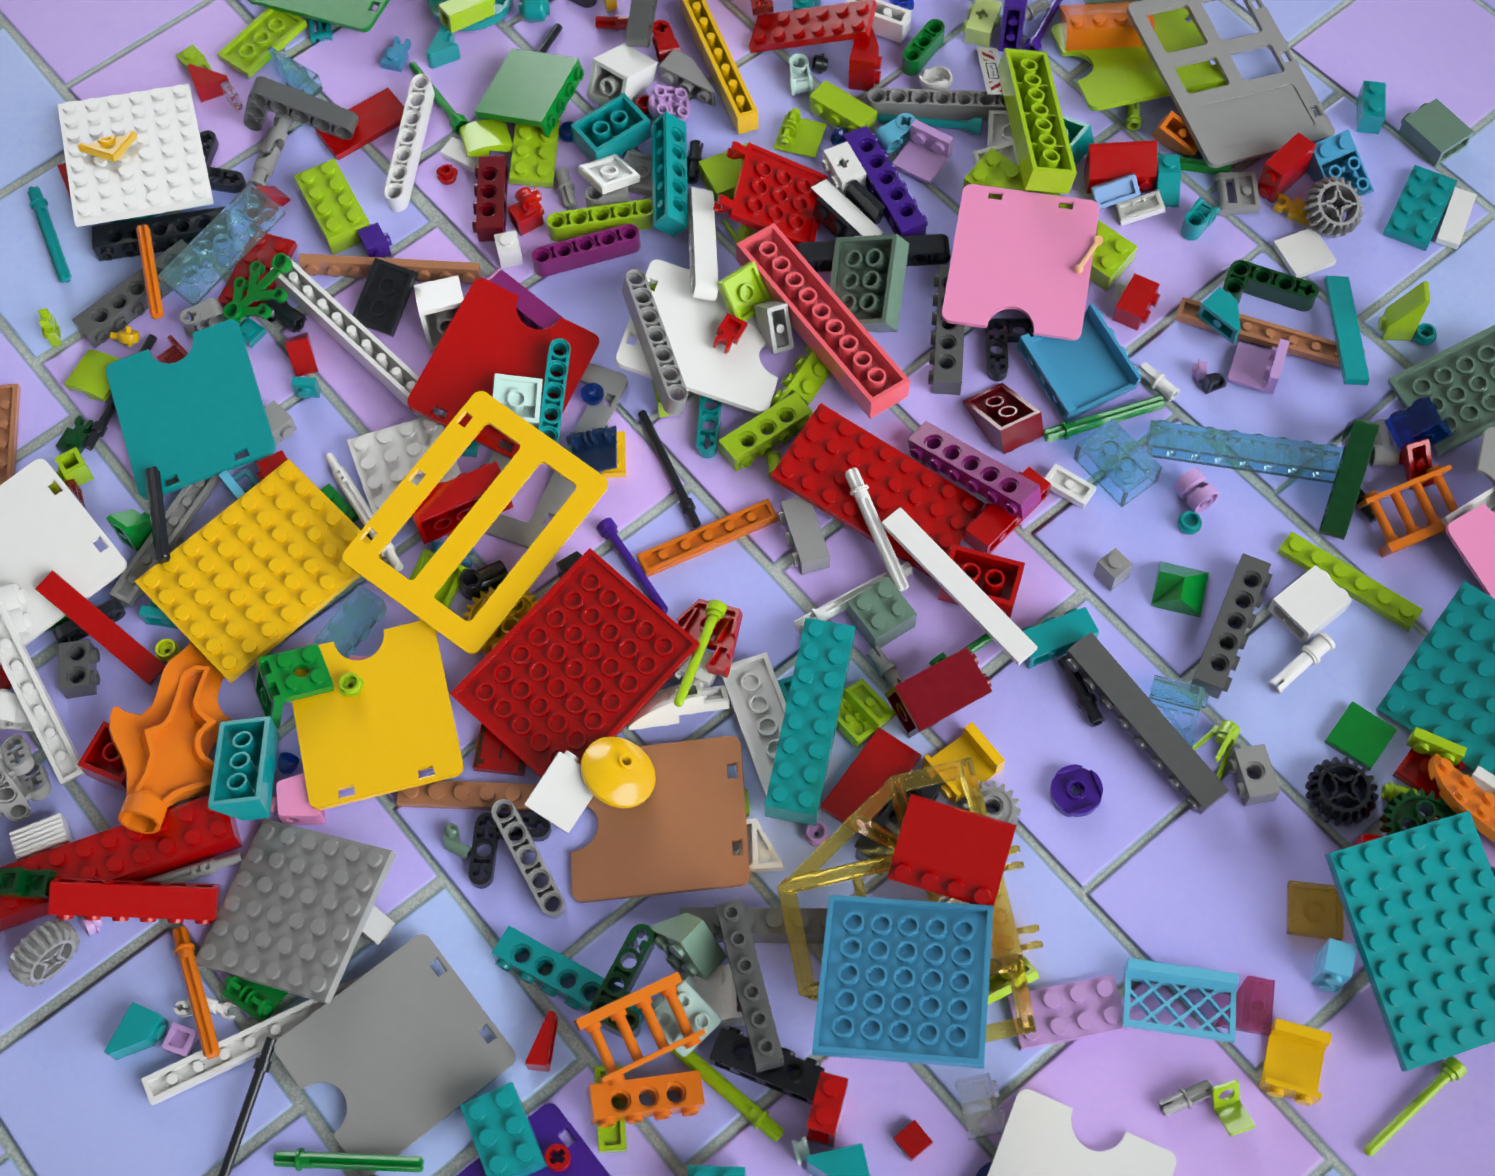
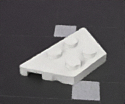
M757 818L747 819L750 873L783 871V863ZM741 841L733 843V856H742Z

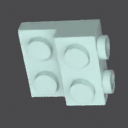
M495 373L493 398L538 429L543 379Z

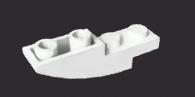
M693 681L685 702L681 707L674 705V699L680 684L658 691L629 722L628 728L629 730H640L657 726H669L680 723L679 715H692L700 712L730 709L726 687L722 685L701 688L700 681Z

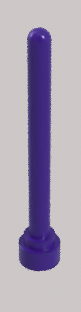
M1062 0L1052 1L1034 36L1026 40L1022 50H1041V39Z
M609 517L599 522L596 530L600 536L611 541L651 601L664 613H667V605L617 535L618 526L614 520Z

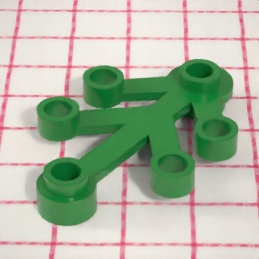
M284 253L276 254L271 261L273 269L260 282L259 276L264 274L265 266L257 260L253 261L249 266V281L243 277H238L233 283L235 288L233 301L228 303L223 310L225 319H233L238 323L244 317L259 316L262 319H268L272 314V309L264 303L258 305V307L249 306L255 301L276 300L278 303H283L287 300L288 293L281 287H277L274 290H264L281 273L291 271L293 267L292 260ZM247 291V295L242 299L243 292Z

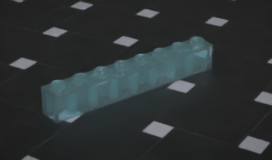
M1151 420L1147 432L1145 456L1333 484L1344 447L1334 444H1318L1307 440H1290L1286 437L1276 438L1264 436L1263 434L1241 433L1237 430L1227 431L1214 427L1192 426L1188 423L1178 424L1165 420Z

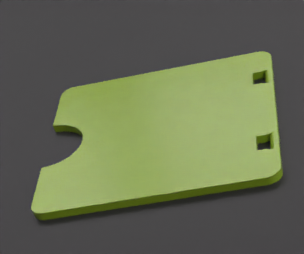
M1181 8L1153 15L1155 22L1154 31L1166 52L1171 53L1205 45L1194 22L1187 23L1185 18L1190 17L1186 9ZM1059 23L1052 26L1051 36L1062 57H1080L1087 60L1093 67L1092 72L1088 76L1076 82L1090 110L1100 111L1170 96L1144 46L1066 51L1062 24ZM1210 61L1175 68L1186 91L1226 83L1217 65H1212Z

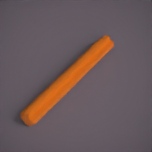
M143 224L138 225L136 231L149 312L152 319L156 320L163 318L164 312L151 233L148 225Z

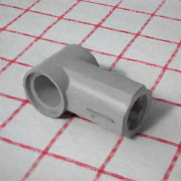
M592 185L585 190L587 208L630 201L628 186L603 195Z
M1378 419L1371 422L1379 424V429L1369 459L1370 465L1397 466L1400 452L1398 445H1394L1391 422H1388L1387 419Z

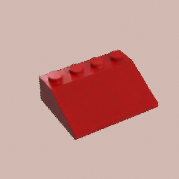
M911 794L887 879L969 904L992 905L994 908L1017 825Z

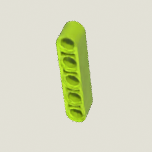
M642 199L552 213L547 218L550 239L555 242H561L625 224H634L639 230L653 228V201Z

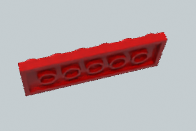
M861 0L758 15L748 47L751 53L869 38L877 3L875 0Z

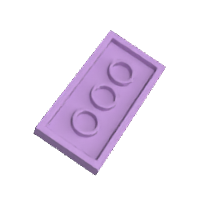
M1114 974L1007 996L1020 1051L1128 1029V1027H1122L1123 1006Z

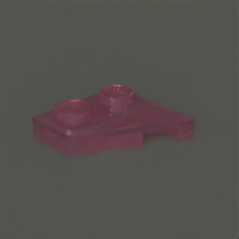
M1249 975L1245 978L1236 992L1235 1030L1264 1036L1271 1034L1275 980ZM1228 1010L1227 1012H1225V1014H1226L1228 1017H1229V1010ZM1219 1017L1215 1027L1228 1029L1226 1022Z

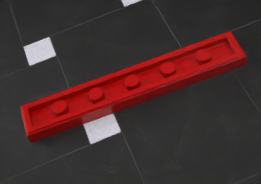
M53 570L35 588V590L148 685L151 686L161 675L166 666Z

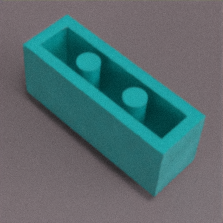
M1073 608L1068 610L1063 616L1058 618L1050 617L1045 619L1040 625L1035 627L1027 626L1021 629L1038 647L1024 662L1027 668L1030 669L1065 655L1069 648L1090 632L1097 638L1099 630L1087 608Z

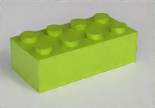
M335 158L293 175L299 192L332 254L335 255L360 244L361 241L357 230L369 226L370 223Z

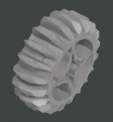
M1333 176L1329 179L1327 177L1312 185L1306 193L1307 197L1303 200L1307 204L1304 206L1303 211L1308 212L1305 219L1311 220L1309 227L1316 226L1317 233L1323 231L1324 237L1331 235L1332 238L1343 237L1355 230L1356 226L1362 221L1360 218L1365 214L1361 210L1365 204L1360 202L1363 195H1357L1356 193L1358 188L1351 187L1352 181L1345 183L1344 177L1337 179L1336 176ZM1326 192L1324 202H1321L1322 195ZM1346 212V218L1342 222L1343 213Z
M56 918L51 921H45L42 926H36L35 930L28 932V935L21 939V943L14 947L15 952L9 957L10 960L7 965L12 977L26 987L41 985L47 979H52L56 973L66 966L69 960L73 959L72 955L77 952V946L80 943L78 933L68 922Z

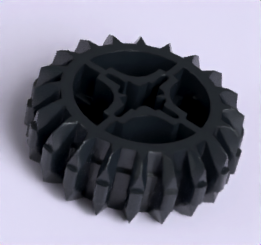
M1337 756L1331 762L1325 759L1321 765H1316L1313 768V772H1310L1308 775L1309 781L1305 784V789L1309 791L1305 796L1306 799L1312 800L1309 808L1317 807L1316 816L1325 815V823L1333 819L1335 826H1339L1342 821L1346 827L1350 826L1352 821L1357 825L1361 823L1362 818L1367 819L1371 815L1370 812L1376 808L1374 802L1378 800L1379 795L1374 792L1377 791L1378 785L1371 783L1374 780V775L1367 776L1365 774L1367 767L1362 769L1357 767L1358 761L1349 764L1348 757L1340 762ZM1322 783L1325 785V789L1329 793L1328 799L1323 792ZM1354 785L1359 789L1361 800L1358 798L1359 795L1356 793ZM1346 787H1348L1345 792L1340 793L1338 796H1335L1339 791H1343Z

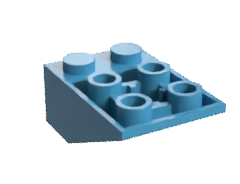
M1349 129L1315 143L1316 147L1307 169V173L1315 183L1326 177L1328 179L1336 176L1337 179L1344 177L1345 183L1352 181L1351 187L1358 188L1357 195L1364 196L1374 191Z

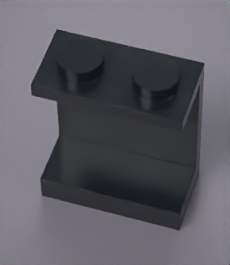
M857 180L850 182L845 197L875 225L880 224L885 206ZM821 197L816 199L812 215L836 238L854 237L860 234Z

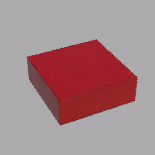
M916 1120L912 1121L893 1137L895 1143L911 1162L933 1144V1141Z

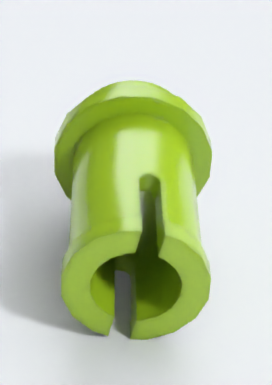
M1135 103L1126 106L1127 118L1125 119V126L1131 131L1138 130L1143 123L1140 117L1141 106L1139 103H1136V109Z
M771 451L766 454L769 479L781 461V453L778 451Z
M1393 782L1384 783L1381 789V799H1385L1389 803L1400 792L1406 794L1410 789H1413L1417 793L1416 788L1396 786Z

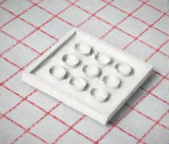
M421 417L347 440L372 515L378 511L444 431V426L426 417ZM457 461L440 482L449 481L461 474ZM419 471L411 482L418 485L425 475Z

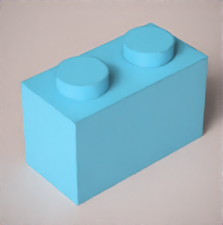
M1329 938L1317 952L1311 984L1317 985L1320 990L1325 992H1338L1352 977L1357 946Z

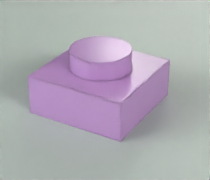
M173 1022L161 1048L164 1051L186 1058L191 1055L199 1037L198 1032Z

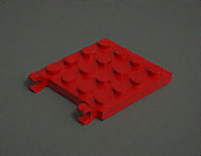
M733 141L731 148L727 150L726 156L730 159H742L733 199L731 200L727 196L719 195L718 201L714 203L713 210L719 213L729 212V219L758 231L774 223L794 246L803 242H815L819 221L812 214L816 199L820 196L811 187L826 179L828 180L829 176L748 142L746 146H743L739 142Z

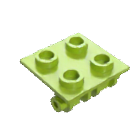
M792 108V110H789L788 115L785 114L773 149L815 158L827 123L801 118L800 110Z

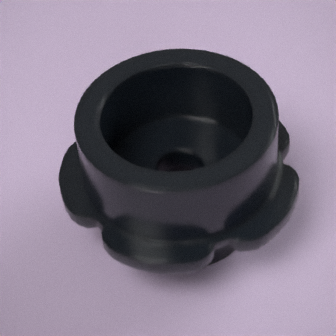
M821 53V55L815 54L812 62V71L818 72V75H820L828 67V58H825L824 53Z

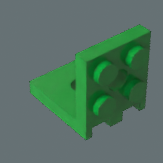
M318 644L258 658L254 690L264 717L271 716L277 729L280 728L284 703L334 690L333 681ZM303 669L308 675L298 677L294 674V671Z

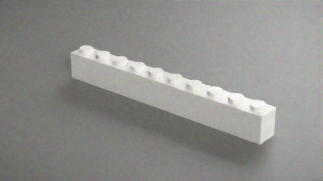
M292 260L293 267L291 271L281 273L274 280L276 285L287 291L288 296L408 407V396L418 381L419 376ZM412 411L417 417H419V418L424 417V416H422V415H420V414H418V413Z

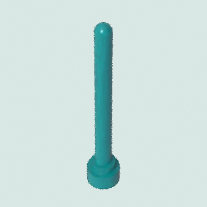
M879 114L877 121L879 123H889L899 115ZM915 117L916 120L931 127L967 130V132H972V135H981L982 117H973V119L968 121Z

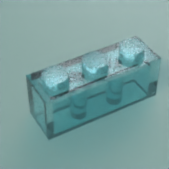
M359 584L313 640L314 644L320 645L334 641L338 652L349 659V655H354L356 647L360 642L368 638L376 622H380L384 618L387 607L383 598Z

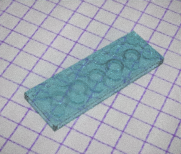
M250 182L158 275V278L192 306L197 305L285 215V210Z

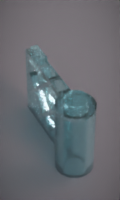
M1154 675L1148 698L1156 707L1163 708L1168 716L1166 717L1167 720H1171L1176 730L1192 747L1197 742L1193 738L1200 708H1206L1209 693H1205V687ZM1181 713L1192 716L1191 725L1184 729H1181L1174 718ZM1189 730L1188 738H1187L1186 735H1185V732Z

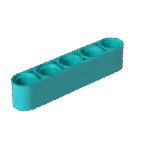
M561 338L553 340L549 346L538 430L557 443L560 434L571 350L569 343ZM560 350L564 355H556L553 351ZM551 372H559L561 376L554 377L551 375ZM554 393L559 398L552 399L547 394ZM553 415L556 420L549 421L545 416Z

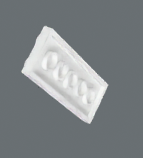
M767 652L732 663L729 676L727 678L721 676L765 798L787 705Z

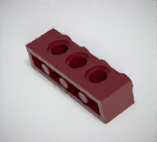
M505 155L479 156V164L475 166V178L478 179V183H474V195L477 197V201H473V212L476 215V219L472 220L473 233H477L479 242L495 241V234L506 232L508 166Z

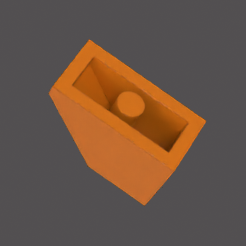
M1173 111L1160 121L1150 135L1167 149L1194 156L1198 151V147L1183 119Z

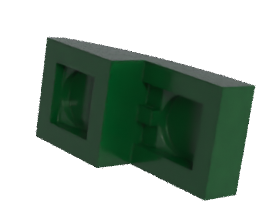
M0 868V896L32 899L49 898L50 882L56 878L57 872L51 869Z

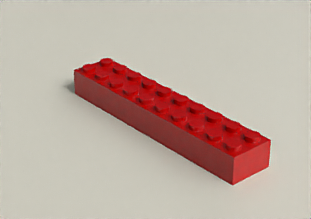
M209 795L167 809L162 826L156 833H139L128 829L124 825H120L1 866L0 868L51 869L57 872L56 878L142 881L243 846L236 819L209 809ZM0 896V932L47 916L49 898L32 899Z

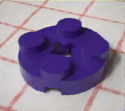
M1078 764L1068 765L1058 770L1050 786V797L1053 804L1066 817H1083L1091 814L1100 805L1103 795V784L1099 776L1094 771L1082 768V765ZM1073 785H1075L1077 789H1083V791L1080 793V796L1071 794L1070 791L1072 790Z

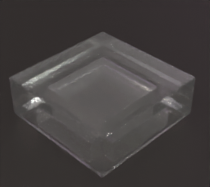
M227 81L220 84L226 100L235 111L243 109L239 94Z

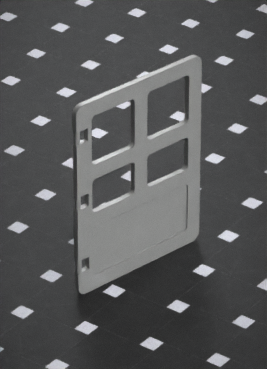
M1142 0L1129 4L1126 13L1208 166L1218 168L1274 154L1298 132L1314 143L1334 135L1335 129L1331 121L1322 110L1321 103L1297 60L1293 58L1288 44L1262 0H1243L1260 32L1228 40L1220 38L1202 5L1203 3L1217 0ZM1251 1H1256L1259 8L1255 9ZM1184 8L1188 11L1205 45L1168 53L1164 50L1147 16ZM1265 47L1269 48L1282 72L1244 80L1230 55ZM1281 54H1285L1289 62H1285ZM1213 60L1227 85L1196 93H1188L1175 68ZM1315 108L1319 116L1315 117L1311 109Z

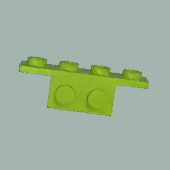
M807 344L804 347L806 350L805 354L799 356L794 362L793 366L795 368L792 373L789 372L782 380V388L773 394L772 403L769 408L787 398L789 393L793 394L795 392L809 405L831 373Z

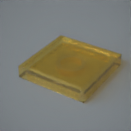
M1289 880L1287 882L1286 934L1321 939L1332 938L1341 941L1343 939V906L1336 886Z

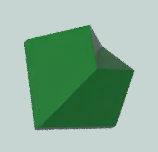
M1160 561L1151 606L1200 618L1209 572Z

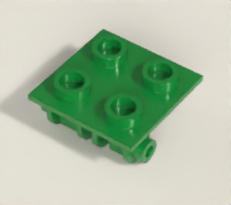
M231 975L225 979L224 985L226 989L222 992L223 996L258 1022L267 1020L288 994V992L240 979L237 976L232 977Z

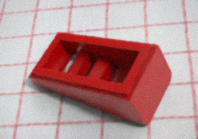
M548 1011L527 1056L525 1065L528 1070L549 1072L551 1069L559 1020L554 1011Z

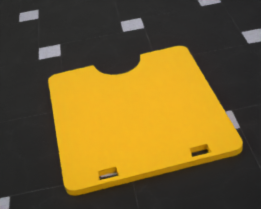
M422 620L383 629L384 637L380 648L374 655L364 660L345 658L336 649L334 641L318 645L333 681L334 690L292 701L308 800L315 810H324L457 777L463 772L464 764L436 630ZM303 669L294 671V674L298 677L308 675ZM346 673L357 674L364 682L363 688L360 689L361 692L355 697L350 695L343 696L339 692V680ZM433 768L434 775L419 778L418 771ZM354 788L355 794L340 798L339 791Z

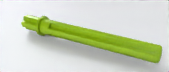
M675 1049L670 1051L692 1071L700 1070L701 1079L753 1124V1129L759 1128L774 1142L780 1140L784 1134V1129L768 1116V1110L764 1112L693 1050L685 1057L680 1056Z

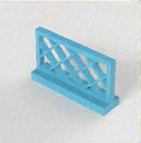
M1128 958L1124 967L1123 977L1125 982L1122 1027L1234 1043L1236 990L1239 984V974ZM1131 981L1142 982L1148 991L1138 997L1131 989ZM1162 985L1169 986L1176 995L1165 1001L1157 992V989ZM1190 989L1197 990L1203 997L1196 1005H1193L1184 995ZM1151 993L1161 1004L1153 1012L1142 1002ZM1217 993L1229 995V1005L1224 1009H1221L1212 999ZM1178 998L1189 1008L1180 1017L1170 1006ZM1205 1002H1208L1217 1012L1208 1021L1198 1011V1008ZM1136 1005L1147 1015L1142 1021L1129 1019V1011ZM1166 1009L1175 1021L1170 1025L1161 1024L1155 1015ZM1228 1010H1229V1017L1225 1014V1012H1227ZM1193 1013L1203 1025L1198 1029H1192L1187 1026L1183 1019ZM1221 1017L1228 1025V1034L1217 1032L1211 1023Z

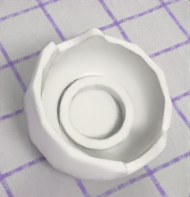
M934 66L930 69L925 68L922 76L919 75V81L922 89L949 90L953 82V75L949 69L943 66Z

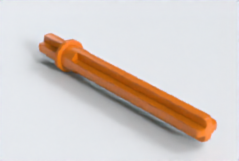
M179 926L172 930L176 947L174 955L178 957L203 1055L207 1059H213L220 1055V1049L200 973L195 961L194 951L196 947L195 944L191 943L188 929L185 926Z

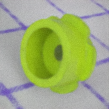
M346 673L339 680V692L343 696L350 695L355 697L361 692L360 689L363 688L364 682L357 674Z

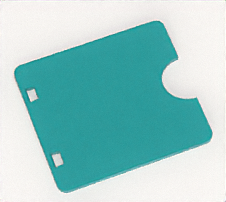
M229 319L193 332L192 347L189 353L178 362L171 364L161 363L155 360L149 349L108 365L106 369L107 378L137 490L143 499L148 500L145 470L152 466H156L160 471L162 492L165 495L219 475L225 470L229 471L270 456L275 452L276 443L242 330L236 320ZM248 450L249 456L236 459V454ZM178 476L179 482L169 486L166 485V480Z

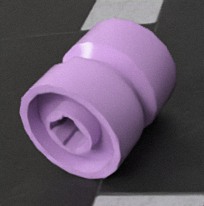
M1198 468L1190 469L1184 473L1173 485V489L1182 499L1187 498L1186 504L1196 513H1201L1209 508L1220 495L1211 483H1205L1206 477Z

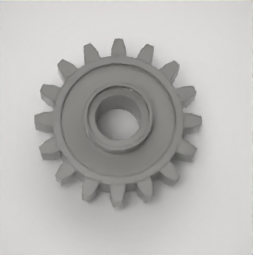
M992 781L988 787L984 782H981L980 789L973 786L971 789L972 795L966 794V804H963L962 808L1015 825L1019 821V818L1016 816H1020L1021 808L1016 807L1019 804V798L1012 799L1014 790L1011 789L1006 792L1004 790L1005 784L1002 783L1000 787H996L995 781ZM993 807L998 812L991 814L985 808Z

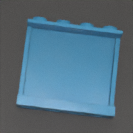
M1093 303L1089 304L1087 311L1084 313L1082 333L1077 340L1070 341L1042 336L1031 337L1027 333L1020 337L1016 347L1065 423L1136 389L1141 380L1138 367L1131 363L1126 349L1120 346L1116 340L1115 332L1107 326L1102 312L1096 309Z

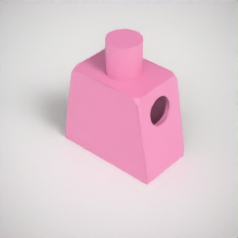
M304 773L276 783L277 796H272L270 813L278 811L279 818L285 824H326L325 809L315 810L309 803Z

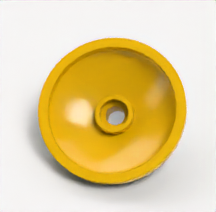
M620 737L600 738L590 744L582 756L580 768L586 787L597 799L607 805L617 808L638 806L650 796L654 789L656 776L650 758L639 746L627 739Z

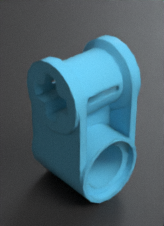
M902 113L889 123L882 125L875 132L878 143L888 154L896 152L910 140L909 131L915 117L909 113Z

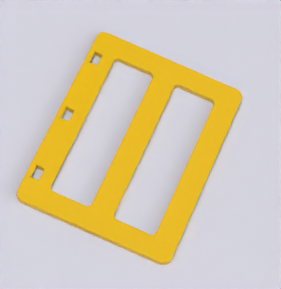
M478 391L472 395L345 549L342 558L348 567L467 654L475 655L481 651L608 489V481L599 472L484 391ZM468 413L472 419L464 428L458 423ZM486 425L493 426L517 443L520 449L417 577L413 580L407 579L381 560L379 555ZM546 464L576 486L575 491L471 621H465L437 601L435 594L538 466ZM421 471L425 476L418 485H415L411 480ZM372 529L377 535L367 544L362 540Z

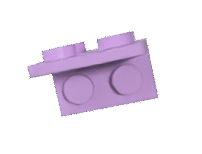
M915 119L911 124L910 140L895 158L892 165H895L896 169L931 184L952 155L954 137Z
M1280 339L1278 346L1272 347V350L1238 342L1227 381L1273 394L1281 374L1290 341Z

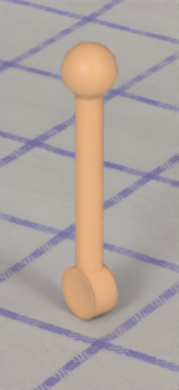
M1098 235L1094 238L1092 247L1081 263L1075 266L1074 270L1076 273L1080 274L1083 272V266L1096 247L1103 243L1102 236Z

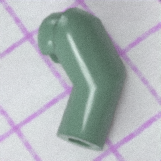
M447 824L442 832L445 849L467 860L471 855L472 848L461 843L459 827L456 824Z

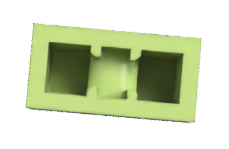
M976 0L974 5H970L968 12L969 20H965L962 27V33H965V43L989 48L1000 19L1002 2Z

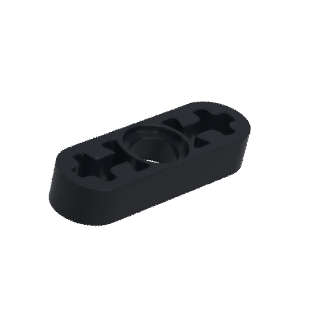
M117 599L109 600L97 606L99 610L114 622L119 621L126 614L121 601ZM72 620L57 626L53 631L58 644L79 641L89 636Z

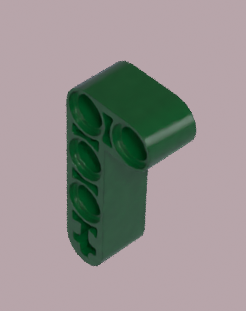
M1236 260L1231 264L1222 287L1224 291L1230 293L1238 301V304L1243 293L1303 312L1312 309L1319 293L1318 286L1313 282L1244 260Z
M637 924L630 930L591 1003L590 1013L631 993L655 947L653 930L647 924ZM644 935L647 936V941L642 940L639 945L637 938L642 939ZM632 958L637 961L636 965L632 968L622 966L626 959ZM619 982L624 985L623 989L618 993H613L609 990L610 986L614 983ZM626 1008V1019L635 1021V1025L631 1030L636 1038L641 1031L640 1019L634 1010ZM610 1016L600 1021L602 1025L600 1028L622 1038L615 1020L612 1021Z

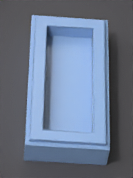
M1135 173L1090 187L1093 199L1098 203L1099 209L1141 196Z

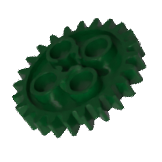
M1410 789L1406 794L1400 792L1396 798L1393 797L1383 809L1384 814L1380 821L1384 824L1379 828V831L1387 833L1385 835L1387 836L1404 831L1403 827L1406 829L1429 823L1434 817H1438L1440 820L1457 815V813L1453 812L1448 805H1445L1441 797L1438 800L1435 799L1434 791H1431L1426 796L1423 789H1420L1417 793Z

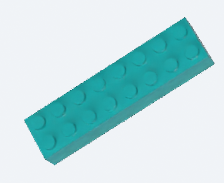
M805 618L765 800V817L811 826L817 825L855 640L856 626Z

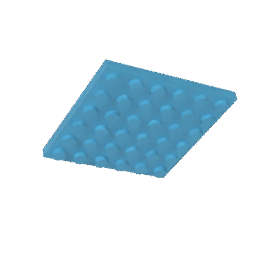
M829 895L812 1047L813 1055L984 1069L993 906Z

